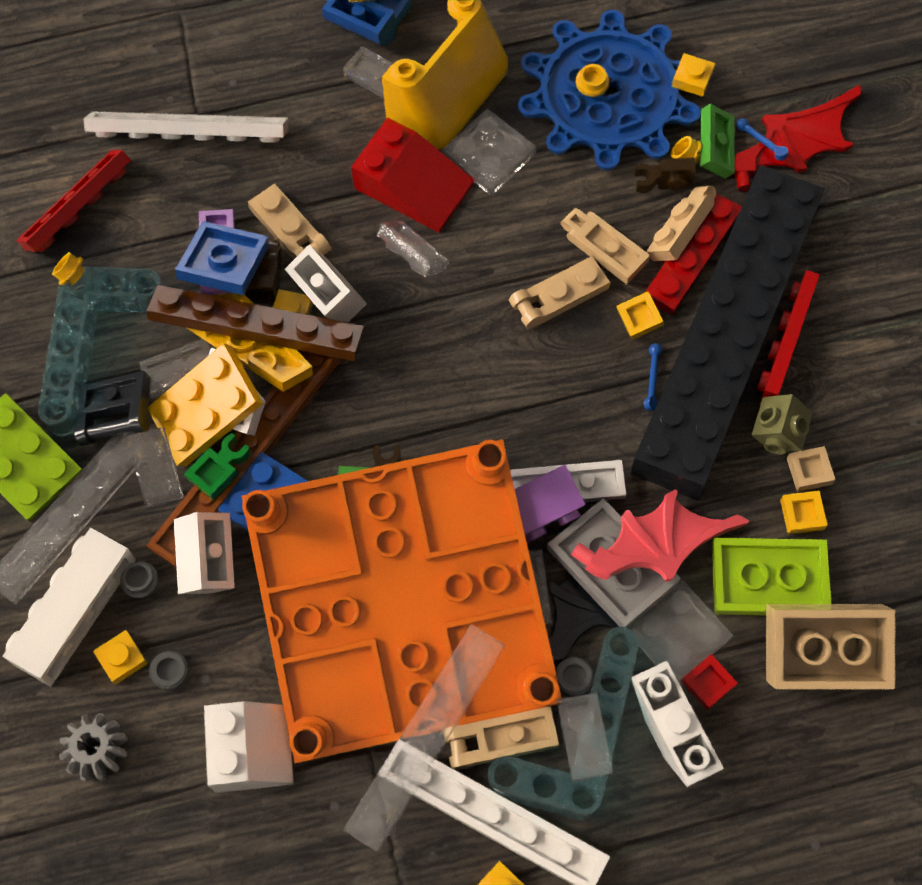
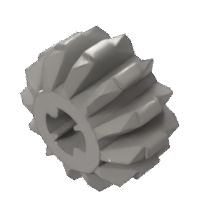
M99 713L94 721L88 715H82L81 727H77L73 723L68 724L67 728L73 734L71 738L62 737L59 739L60 744L68 748L59 754V758L63 762H69L66 769L69 774L75 775L79 773L81 780L89 782L93 774L98 780H105L107 767L114 772L119 771L120 767L114 760L116 757H127V751L119 746L128 739L124 733H117L120 728V724L117 721L112 720L107 723V717ZM96 740L100 743V747L95 746V749L98 751L91 755L87 752V749H92L90 744Z

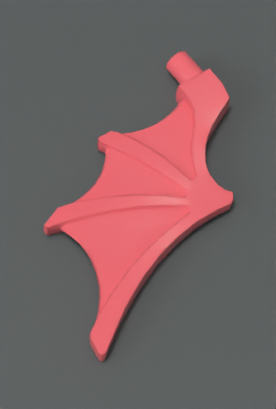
M675 489L667 493L659 507L647 515L633 516L630 510H626L620 519L622 523L620 535L609 549L605 550L600 546L595 553L579 542L571 556L585 564L586 571L603 580H607L627 569L637 567L654 570L663 577L664 581L669 582L673 580L683 561L695 549L713 538L746 526L749 520L740 515H735L725 520L710 519L697 515L683 507L676 500L678 490Z

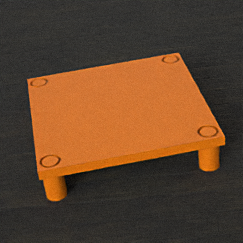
M503 439L497 441L485 440L479 445L271 490H254L247 495L241 496L243 502L242 509L246 517L290 737L289 745L293 752L295 763L393 742L398 739L402 740L438 732L454 726L563 704Z

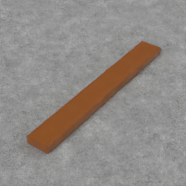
M301 351L300 354L312 365L313 375L284 392L273 386L263 398L266 402L255 436L240 431L234 434L238 442L231 448V451L238 452L244 445L249 446L251 450V455L245 462L233 466L239 475L214 501L194 485L146 545L148 550L177 569L174 519L196 512L220 513L218 508L261 452L268 455L342 359Z

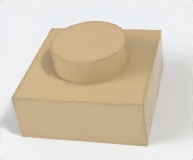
M825 446L789 453L787 462L797 492L833 485L836 479Z

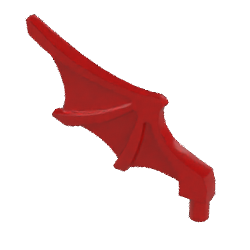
M858 85L841 96L814 108L789 114L765 115L761 120L766 127L765 137L777 146L787 147L788 157L785 160H777L774 152L761 142L737 153L735 156L734 178L737 180L738 191H749L751 186L750 178L755 177L756 169L759 168V165L764 167L772 165L786 166L792 168L797 173H805L807 161L816 154L829 150L842 153L852 149L853 142L845 141L842 135L841 121L846 108L859 99L861 86Z

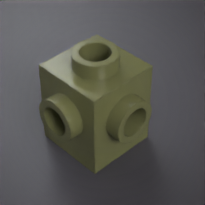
M793 394L763 397L754 423L752 436L764 445L765 450L773 454L782 455L789 451H802L813 412Z

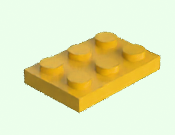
M223 343L149 405L148 411L176 465L186 467L264 403L233 347Z

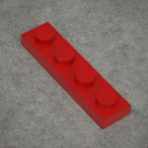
M111 150L16 241L25 251L36 252L38 250L42 252L47 249L55 240L53 235L61 227L65 229L72 225L79 217L77 212L85 204L89 206L96 202L103 194L101 189L108 182L114 183L125 174L126 170L124 167L131 159L123 150Z
M716 193L713 208L679 258L666 261L645 291H649L656 307L672 316L675 314L734 226L742 206Z
M806 270L802 282L794 281L787 300L794 303L791 312L784 310L777 329L784 333L781 341H773L767 360L773 362L770 372L763 370L756 389L763 392L759 405H761L763 397L779 395L820 274Z

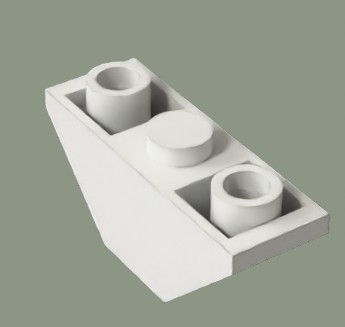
M665 661L633 676L631 680L645 722L664 759L686 787L722 771L724 768L668 662Z

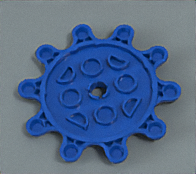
M618 10L605 11L601 15L599 28L593 32L580 31L575 24L568 20L556 22L552 28V34L559 44L557 51L549 55L529 52L521 59L523 71L526 75L539 80L541 87L538 91L520 98L518 102L520 113L528 119L547 118L555 124L553 131L546 139L547 148L552 154L563 155L576 145L588 146L594 150L595 163L602 171L613 170L619 164L620 152L625 148L635 147L641 149L653 160L662 159L668 154L670 144L662 132L663 127L669 124L692 126L698 121L701 114L697 104L683 99L679 89L672 87L673 78L680 61L671 60L664 53L665 46L672 38L671 30L665 25L657 24L653 25L644 34H632L625 29L624 16ZM588 64L600 65L609 76V86H613L618 92L609 94L608 97L605 96V93L596 97L583 95L576 87L577 74Z

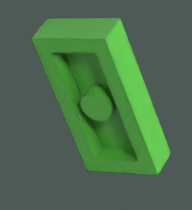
M709 104L701 109V167L723 178H727L735 173L734 116Z

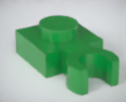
M233 433L223 439L222 449L218 453L209 447L184 473L186 478L212 501L239 475L233 466L245 462L251 455V450L247 445H244L238 452L231 451V448L238 442Z

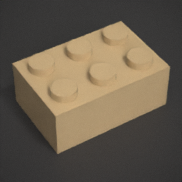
M766 604V681L775 689H895V610L883 604Z

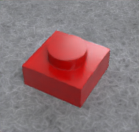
M712 654L681 680L706 711L738 684Z

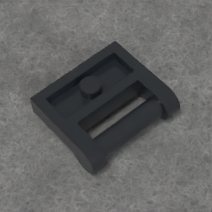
M139 371L81 385L75 425V438L78 444L85 446L93 444L96 439L131 431L135 434L147 432L150 427L147 409L151 377L145 371ZM129 412V417L93 425L94 420Z

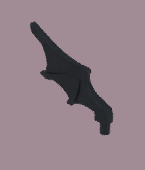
M571 574L559 584L549 583V594L552 596L555 606V622L551 635L548 638L554 664L565 660L577 640L592 628L603 626L612 628L614 631L621 629Z

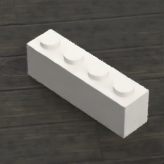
M92 528L88 530L85 536L77 539L73 545L71 557L64 567H60L55 571L50 580L49 589L42 599H38L33 603L28 612L27 621L20 631H16L9 638L6 644V652L3 654V657L11 664L50 687L120 585L123 570L136 561L128 548Z

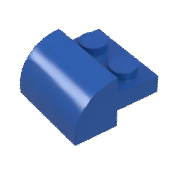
M328 0L322 8V13L326 21L381 46H387L395 39L396 27L412 6V0H369L357 2Z

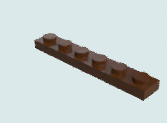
M157 285L146 310L147 319L151 321L350 361L356 360L364 335V326L161 285Z

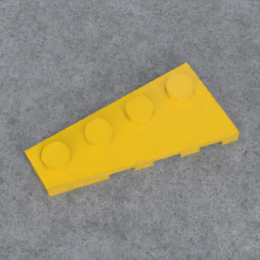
M245 294L211 295L252 303ZM187 328L216 348L220 347L223 343L232 346L244 367L282 392L313 375L312 365L298 350Z

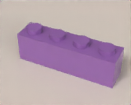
M566 465L558 467L515 489L527 543L546 534L547 531L544 526L557 520L560 526H563L581 517L578 510L586 505Z

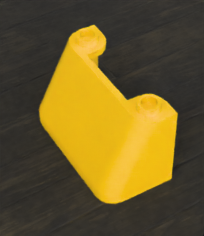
M448 0V12L457 20V27L428 62L423 66L411 59H401L393 63L382 76L386 118L388 117L416 131L438 150L446 148L453 141L508 71V57L481 0Z

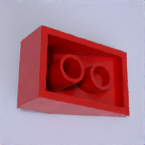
M388 117L351 166L354 189L438 233L442 231L474 185V179L416 131Z

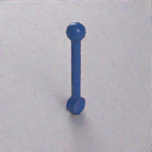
M741 118L736 122V128L739 131H746L772 150L777 160L787 159V147L775 145L749 126V122L745 118Z
M653 343L649 347L651 355L648 398L644 399V407L649 412L654 411L658 404L655 398L658 357L663 351L662 346L658 343Z

